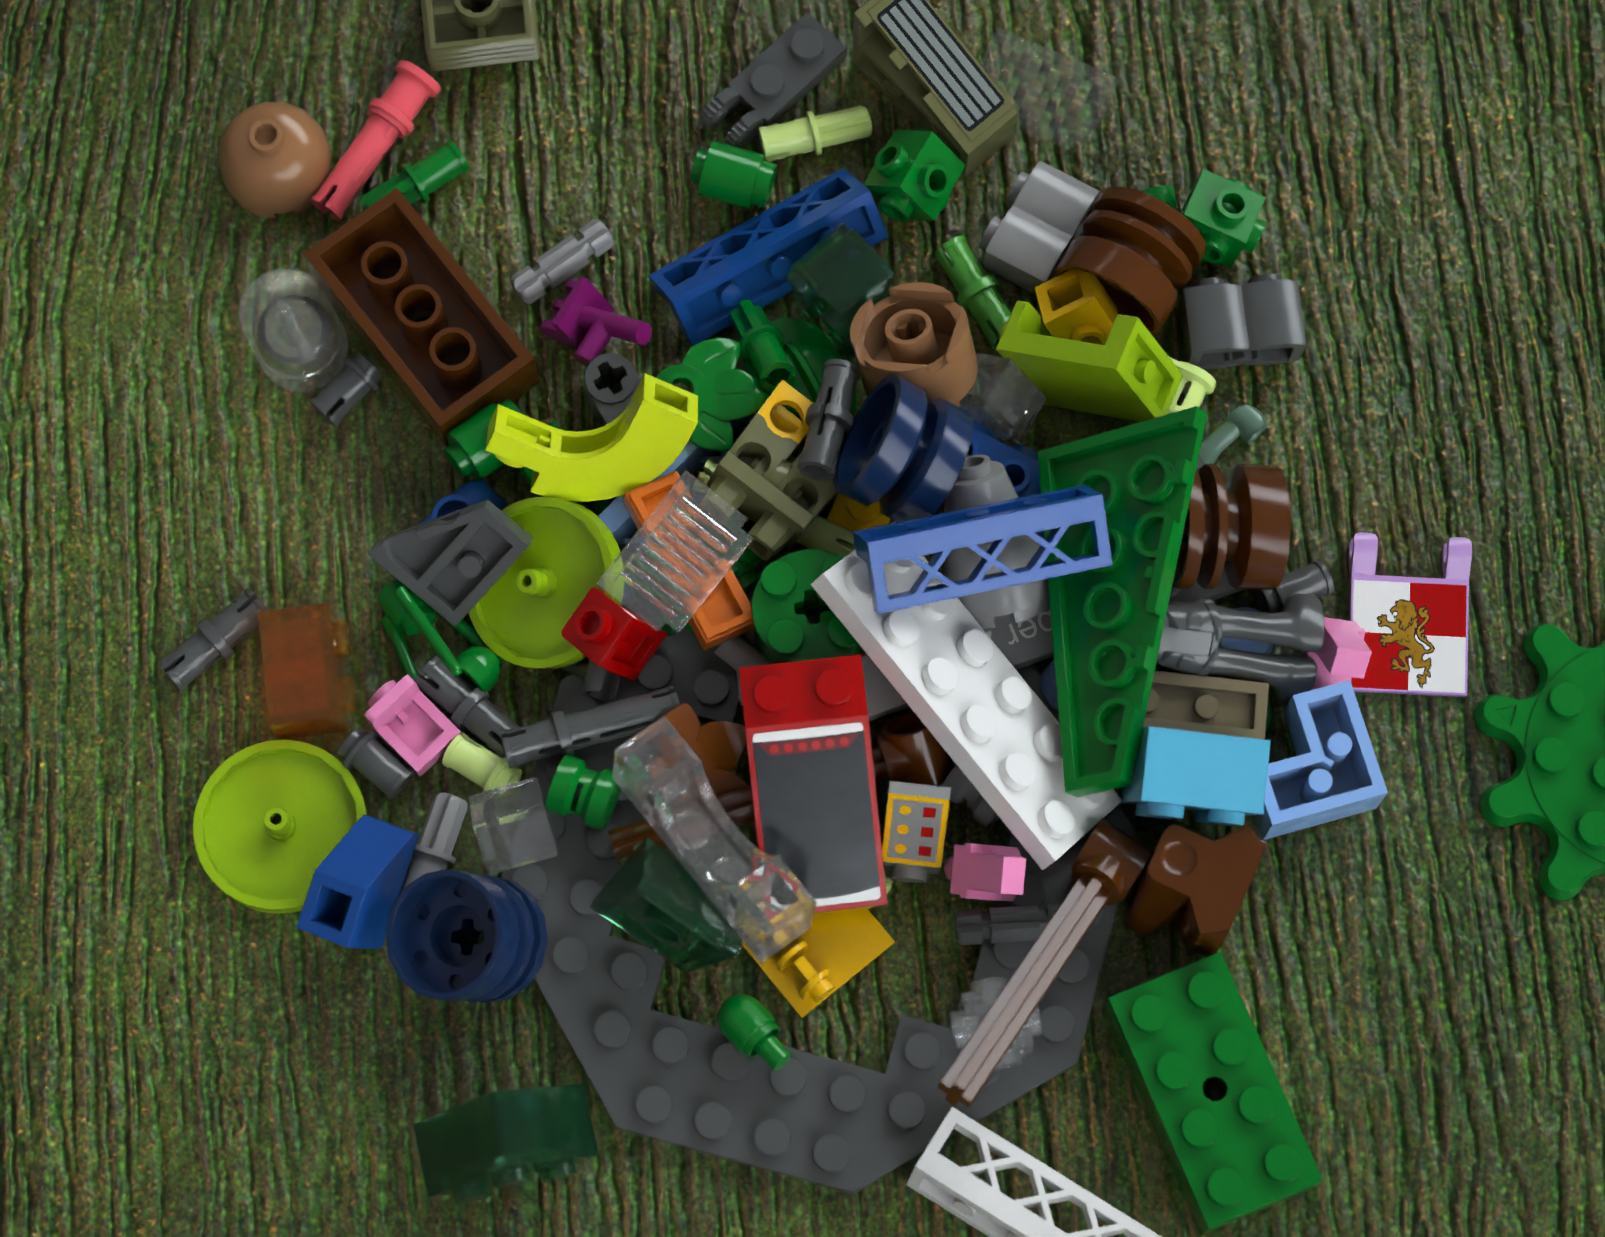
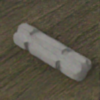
M592 219L578 229L580 235L576 238L573 235L568 236L534 261L537 265L532 269L527 265L512 275L510 279L512 288L525 304H532L545 295L544 288L548 285L551 288H555L590 262L587 258L591 255L597 258L612 248L614 244L612 235L599 219Z

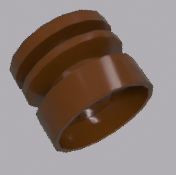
M1108 187L1100 193L1094 203V211L1083 222V234L1085 236H1079L1071 242L1054 270V278L1069 270H1080L1094 274L1115 304L1118 314L1138 317L1152 336L1160 332L1177 303V291L1175 288H1181L1190 281L1192 269L1199 265L1204 257L1206 242L1200 231L1183 214L1164 201L1135 189Z
M1204 464L1199 469V472L1196 468L1172 584L1174 589H1189L1195 584L1196 580L1203 589H1213L1218 585L1224 569L1229 584L1234 589L1274 590L1280 585L1286 570L1291 531L1290 500L1287 482L1281 468L1276 465L1237 464L1231 469L1226 486L1222 472L1217 465Z

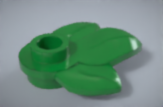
M714 338L701 341L689 349L682 364L668 366L655 377L672 385L684 384L690 389L691 393L698 395V424L689 442L704 450L729 451L733 444V429L730 422L755 414L769 398L766 390L762 388L760 382L755 377L743 370L735 369L740 354V344L732 339Z

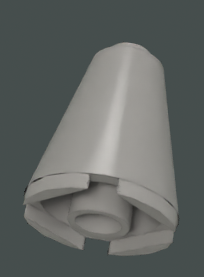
M987 455L967 456L951 491L944 500V513L1019 498L1004 465L997 461H990V457ZM1027 535L1011 537L997 557V560L1010 569L1026 567L1041 545ZM994 541L977 544V546L987 552ZM968 547L952 549L942 564V574L953 582L968 579L982 557ZM992 564L985 575L1002 571ZM1048 579L957 597L983 629L996 627L994 617L1013 613L1015 623L1028 620L1050 607Z

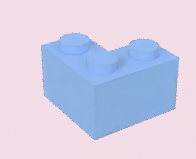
M1347 680L1292 695L1283 715L1297 756L1268 764L1264 813L1254 815L1263 840L1374 810L1388 794L1351 681Z

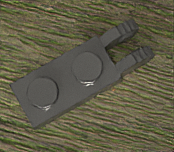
M807 12L728 84V88L720 91L702 110L703 112L700 114L701 117L699 119L708 128H713L729 116L739 105L743 106L748 112L730 128L724 140L725 144L742 148L759 133L758 127L774 125L845 60V57H847V47Z

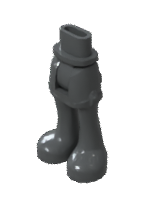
M1295 594L1287 598L1279 613L1251 612L1215 605L1213 600L1199 597L1193 601L1169 602L1156 664L1180 671L1183 674L1229 676L1254 682L1269 683V689L1273 697L1280 702L1289 703L1292 695L1312 690L1317 676V665L1312 657L1306 653L1286 651L1280 654L1240 651L1219 647V643L1222 637L1237 638L1317 653L1321 651L1325 633L1321 601L1315 595Z

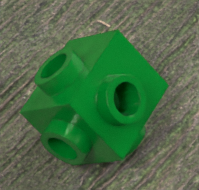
M895 130L887 145L877 154L874 167L863 185L880 201L878 207L888 217L899 222H907L909 219L934 221L938 213L947 205L949 194L966 164L933 131Z
M1203 169L1180 213L1200 231L1206 242V253L1202 260L1214 264L1220 263L1231 268L1242 250L1249 253L1254 251L1263 233L1266 222L1259 219L1258 215L1266 197L1251 191L1245 183L1239 180L1225 179L1206 169Z

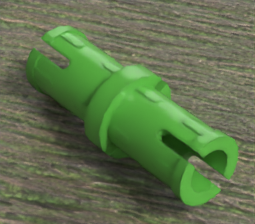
M957 236L942 245L947 251L946 253H944L942 248H938L934 253V258L940 263L959 293L956 297L958 304L963 306L964 310L967 309L971 312L988 339L989 345L993 350H996L1001 329L1004 323L1009 320L1012 312L998 292L1001 284L995 275L990 276L986 273L968 245L966 237Z

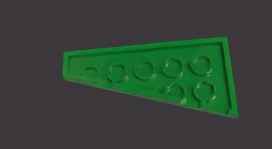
M1198 406L1037 451L1041 493L1086 485L1103 494L1112 558L1111 566L1048 578L1065 792L1075 797L1126 787L1132 783L1208 415ZM1090 522L1070 525L1055 547L1069 557L1094 553ZM1052 529L1044 531V539ZM1050 553L1046 559V562L1060 559L1056 557L1054 554Z

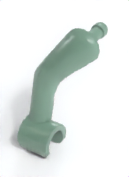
M1241 405L1235 408L1226 418L1225 422L1202 441L1199 455L1205 464H1214L1221 452L1235 441L1238 436L1247 444L1254 441L1267 428V419L1254 406Z

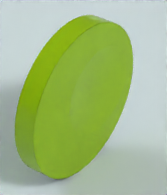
M533 497L515 502L501 511L529 533L533 539L528 548L468 612L476 632L489 649L514 665L536 669H558L573 665L585 659L586 656L563 638L561 631L588 591L596 587L622 606L625 591V571L619 546L607 525L591 510L580 504L550 497Z
M271 740L254 744L235 753L224 761L210 776L196 804L193 818V839L198 858L205 872L228 897L245 907L260 912L276 914L294 913L302 911L315 869L363 815L369 814L363 793L349 770L332 754L302 741Z

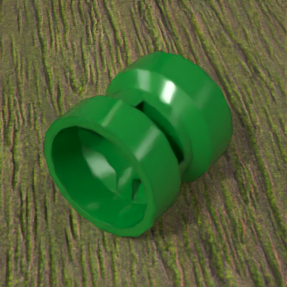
M566 754L552 779L545 809L562 817L570 813L582 817L586 826L603 831L607 827L617 805L624 776L607 768L600 772L589 769L584 760Z

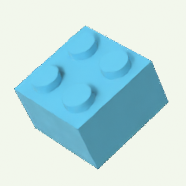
M1151 726L1143 727L1132 783L1130 786L1121 787L1120 798L1123 800L1121 803L1136 804L1135 816L1170 820L1172 818L1183 819L1184 810L1196 811L1195 823L1219 826H1244L1245 815H1261L1264 813L1271 740Z

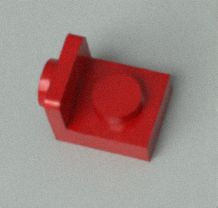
M596 587L588 591L561 631L563 638L597 666L632 681L636 680L668 634L653 620L622 607L604 591Z

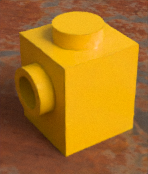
M1069 270L1035 287L1043 323L1052 337L1105 345L1118 312L1115 304L1094 274L1080 270Z

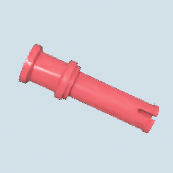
M399 60L395 66L397 75L380 99L373 98L368 104L367 114L370 118L317 193L310 199V202L323 214L326 215L330 211L331 214L329 216L333 220H342L343 214L397 138H405V136H409L414 130L412 123L428 98H436L441 91L440 85L433 77L409 61Z

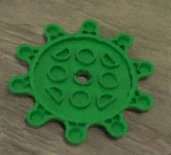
M1540 623L1533 626L1525 634L1523 641L1524 652L1538 672L1539 683L1536 690L1530 696L1522 699L1492 694L1479 701L1474 710V720L1478 729L1483 734L1508 744L1516 758L1515 771L1512 776L1503 782L1488 787L1481 795L1479 807L1484 819L1493 826L1503 828L1518 823H1530L1544 831L1549 840L1550 850L1547 859L1541 865L1538 872V883L1541 890L1549 898L1566 901L1579 893L1585 882L1590 878L1599 875L1605 876V639L1595 647H1583L1570 640L1557 626L1549 623Z

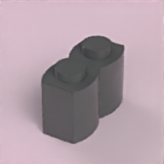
M1275 273L1256 275L1243 285L1226 284L1222 278L1209 277L1193 282L1191 287L1184 289L1178 305L1185 361L1187 363L1198 366L1201 369H1217L1241 364L1267 365L1300 360L1307 345L1298 281L1284 280L1281 275Z

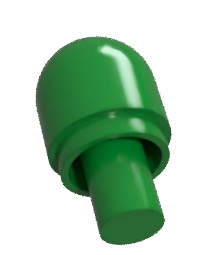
M739 994L728 998L721 1005L717 1016L718 1027L724 1037L740 1054L745 1053L748 1058L759 1055L773 1071L779 1070L790 1060L792 1053L776 1038L780 1032L776 1019L757 999L749 995Z

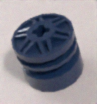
M450 869L425 873L407 885L391 908L385 932L388 958L399 979L414 992L438 1000H464L479 1003L507 1000L528 987L543 964L548 942L543 912L534 896L517 882L490 875L472 874ZM480 934L484 936L482 943L478 941Z

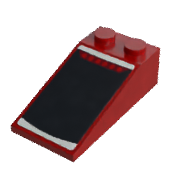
M861 654L739 668L766 919L888 905Z

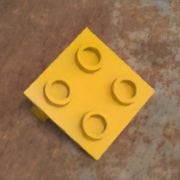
M759 894L753 895L739 908L741 913L726 924V927L801 1018L806 1016L895 943L893 938L866 908L766 919L764 896L760 897Z

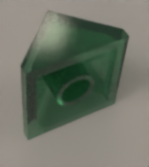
M648 837L597 894L589 907L685 973L736 957L742 948L744 904Z

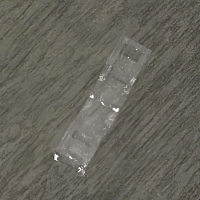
M665 716L615 749L612 777L761 963L810 929L817 903L779 855H768L762 852L735 826L716 798L706 777L702 761Z

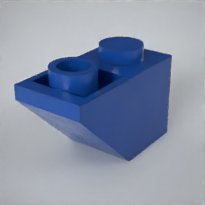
M363 815L315 869L296 928L346 948L382 949L390 911L399 897L419 834L372 816Z

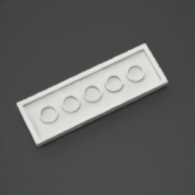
M856 549L821 574L811 584L1042 870L1061 857L1123 801L1114 789L1081 797H1075L1065 792L1060 723L958 598L878 614L874 611L867 563L856 555ZM918 556L925 563H929L924 556ZM909 559L884 563L883 568L888 595L909 591L924 569ZM933 577L927 587L944 583Z

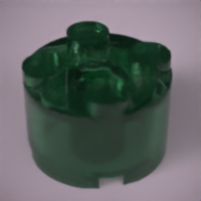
M841 222L789 267V272L784 278L794 290L792 297L800 308L813 321L822 315L821 319L831 331L828 334L829 338L837 349L851 361L855 355L850 340V327L855 314L871 298L873 304H876L882 299L889 297V288L894 284L891 278L895 274L863 237L854 229L848 232L846 224Z

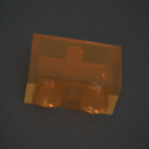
M329 602L258 612L268 722L277 739L284 740L349 731L347 712L356 711L357 707L352 676L343 677L341 656L350 655L351 653L346 620L337 621V617Z

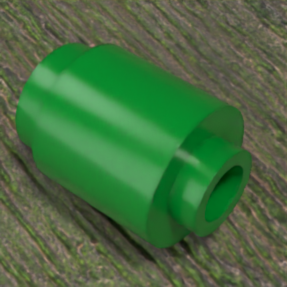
M713 140L708 151L699 148L693 163L690 181L699 184L698 196L751 210L753 205L766 208L774 186L778 165L765 161L764 154Z
M509 399L499 404L521 413L518 407ZM494 402L489 403L446 433L449 446L443 449L444 454L453 469L462 478L470 474L473 478L481 481L504 465L493 453L485 451L488 424L497 407V404Z

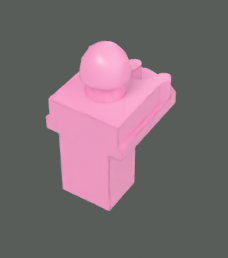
M1324 617L1325 633L1321 651L1317 653L1301 651L1312 657L1317 665V676L1312 690L1347 680L1351 681L1352 677L1364 679L1372 651L1364 641L1366 632L1363 628L1359 627L1357 622Z
M975 843L954 845V855L946 860L943 867L946 877L951 881L950 893L960 894V898L1013 902L1017 895H1023L1026 858L1021 857L1018 847Z

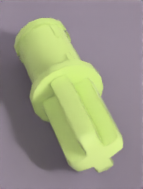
M860 105L814 116L813 111H808L804 118L766 127H758L765 161L772 162L788 156L815 151L816 155H820L824 147L869 137L872 134V122L867 108Z

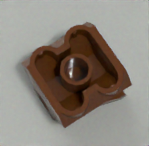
M1177 820L1169 822L1160 837L1125 916L1126 926L1137 933L1150 935L1178 917L1179 931L1184 941L1187 956L1201 954L1209 957L1216 954L1218 949H1221L1265 851L1267 841L1258 838L1249 824L1213 841L1201 831Z

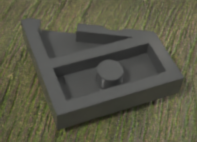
M487 499L381 538L373 544L368 555L453 626H456L528 548L533 537Z

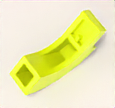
M644 373L626 409L612 422L589 431L558 429L498 404L488 424L485 451L493 453L498 460L508 466L532 469L530 492L544 497L573 502H591L622 496L624 493L645 485L660 476L681 454L698 424V395Z

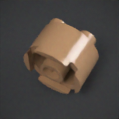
M904 283L889 288L890 296L876 304H873L872 298L863 304L852 320L850 340L858 370L861 373L860 377L866 396L872 392L881 380L894 374L925 389L927 404L939 397L960 407V400L967 395L976 380L978 362L967 314L963 306L954 301L952 293L944 287L931 283Z

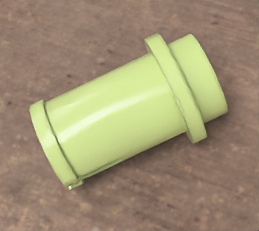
M464 732L461 735L458 734L452 740L442 759L443 766L453 769L484 789L483 794L488 799H493L494 797H498L501 800L507 799L518 785L522 775V770L516 766L509 769L506 756L501 758L470 739Z

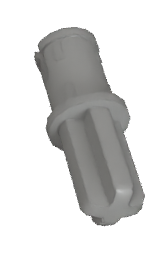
M438 792L434 796L420 839L415 846V853L401 892L421 875L447 869L448 863L455 864L456 858L451 856L468 809V803L464 799L444 792Z

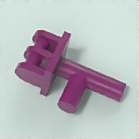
M581 276L578 281L568 280L564 287L567 292L563 301L556 300L552 306V310L555 312L554 316L550 321L544 320L539 327L552 340L573 346L576 349L575 359L585 366H588L593 359L602 354L612 337L645 345L652 336V327L649 323L613 313L615 309L587 278Z

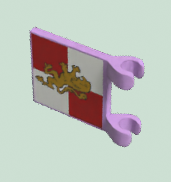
M1356 533L1354 538L1351 539L1348 548L1350 573L1349 621L1357 622L1359 627L1365 630L1364 641L1372 651L1364 679L1351 678L1354 692L1466 697L1468 679L1469 576L1472 559L1471 540L1465 537H1452L1444 544L1442 548L1443 578L1375 575L1378 538L1376 534Z

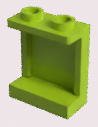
M1018 300L1009 320L1004 323L1001 329L999 343L996 347L1000 355L1043 405L1137 422L1167 415L1183 376L1138 317L1117 314L1105 345L1052 337L1045 327L1041 315L1031 303Z

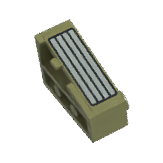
M869 0L854 12L853 64L918 130L933 131L966 164L962 172L965 178L1015 137L1018 112L1014 99L1003 87L994 83L929 0Z

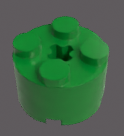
M805 549L789 553L771 562L764 568L753 594L752 618L757 648L769 662L778 664L862 655L864 653L863 648L811 586L821 574L846 556L825 550ZM810 609L817 610L818 615H820V622L808 624L805 611Z

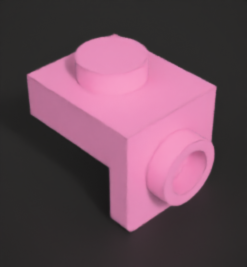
M408 674L398 683L390 680L382 685L370 698L368 705L371 708L364 715L371 729L377 732L379 737L419 777L444 755L452 740L458 734H462L420 691L417 683Z

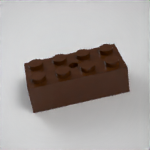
M395 188L303 253L314 281L445 447L449 446L446 433L489 403L494 402L498 405L506 399L514 402L540 383L534 357L398 188Z

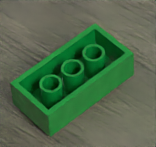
M1221 952L1107 999L1102 1010L1200 1235L1209 1233L1309 1191L1323 1182L1322 1176ZM1210 1080L1217 1083L1222 1088L1225 1097L1219 1101L1209 1100L1203 1093L1204 1082Z

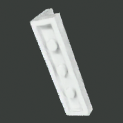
M951 1107L915 1165L906 1184L988 1237H1109L1118 1234H1124L1127 1237H1161L954 1107ZM953 1129L976 1142L981 1163L960 1167L939 1154ZM990 1152L997 1155L1001 1159L992 1160ZM1016 1167L1029 1175L1034 1196L1017 1200L1009 1198L1000 1192L995 1172ZM985 1174L987 1183L977 1178L976 1175ZM1043 1185L1054 1192L1045 1194ZM1069 1200L1083 1210L1088 1230L1067 1234L1054 1226L1049 1204ZM1038 1207L1040 1216L1029 1209ZM1097 1218L1106 1223L1107 1226L1099 1227Z

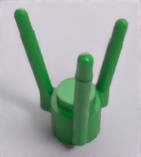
M398 579L385 586L377 596V602L386 614L380 620V624L391 638L404 675L408 674L415 680L418 673L403 636V631L408 636L422 633L453 676H459L462 673L461 666L432 625L437 617L434 612L435 610ZM464 619L456 626L447 621L473 646H484L489 649L476 630ZM496 655L501 664L503 662V659Z

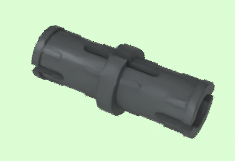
M830 359L823 364V374L816 402L807 409L805 422L809 429L802 456L797 466L800 469V473L808 478L828 481L835 477V468L843 436L850 433L854 419L850 413L856 384L861 375L860 371H858L859 368L852 362L842 359Z
M248 587L244 590L243 594L210 621L203 618L195 625L198 631L163 660H159L157 664L181 691H184L188 684L221 657L227 661L233 656L235 652L232 648L265 620L273 617V615Z
M438 656L431 659L421 670L426 675L423 677L419 674L414 680L419 689L451 715L450 721L459 730L467 728L498 756L504 758L505 753L499 731L519 726L489 701L490 694L485 691L484 693L478 687L474 689L460 676H453Z

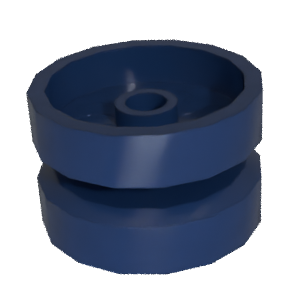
M891 374L881 380L867 396L854 417L850 433L844 437L835 468L836 474L833 478L834 490L865 506H869L879 500L881 514L897 522L932 516L951 491L964 465L971 444L974 426L971 413L939 397L927 404L925 389L897 375Z

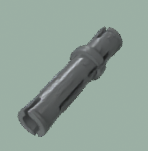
M674 685L647 694L617 700L579 712L576 711L564 715L563 710L552 712L550 719L499 731L508 767L511 769L531 761L560 754L562 758L566 754L575 756V750L655 729L662 716L680 705Z

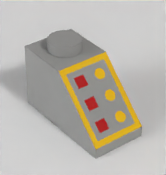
M890 781L882 854L884 869L892 870L891 879L911 883H927L928 874H940L950 801V787Z

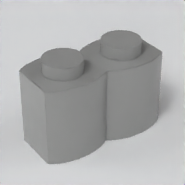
M1042 161L1037 163L1030 174L1022 171L1015 180L1007 198V202L1013 204V206L1003 219L995 216L982 236L980 247L985 249L983 268L1036 295L1035 287L1054 278V270L1071 242L1083 235V222L1094 211V203L1099 197L1100 191Z

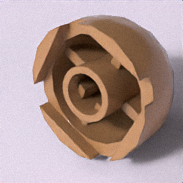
M263 102L244 109L229 122L220 138L218 164L229 195L244 210L263 218H276L274 214H284L293 211L294 215L307 211L313 205L310 202L311 197L317 193L333 170L332 151L322 127L306 110L287 102Z

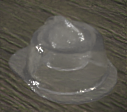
M279 268L265 272L249 284L241 297L238 316L242 331L262 370L273 383L287 391L308 393L326 387L344 368L345 365L342 361L347 357L349 348L345 329L329 298L311 275L299 269Z

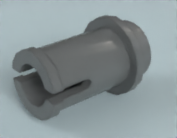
M357 353L352 360L346 357L342 361L345 367L315 398L313 397L309 401L335 427L340 424V421L370 390L376 393L380 389L377 383L383 378V375L360 353Z
M1317 559L1305 567L1285 574L1280 585L1274 590H1254V596L1261 612L1279 613L1288 597L1299 593L1315 595L1318 598L1328 596L1334 592V584L1325 564L1320 559Z
M359 727L349 735L337 752L344 759L342 765L348 770L354 767L379 788L390 801L394 800L411 782L416 772L412 768H408L377 741L379 736L374 730L367 732L362 727Z

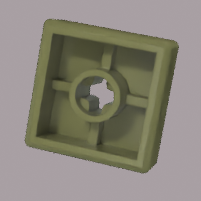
M421 0L425 51L429 67L432 71L537 60L541 56L535 0ZM479 2L485 3V11L473 13L474 4Z

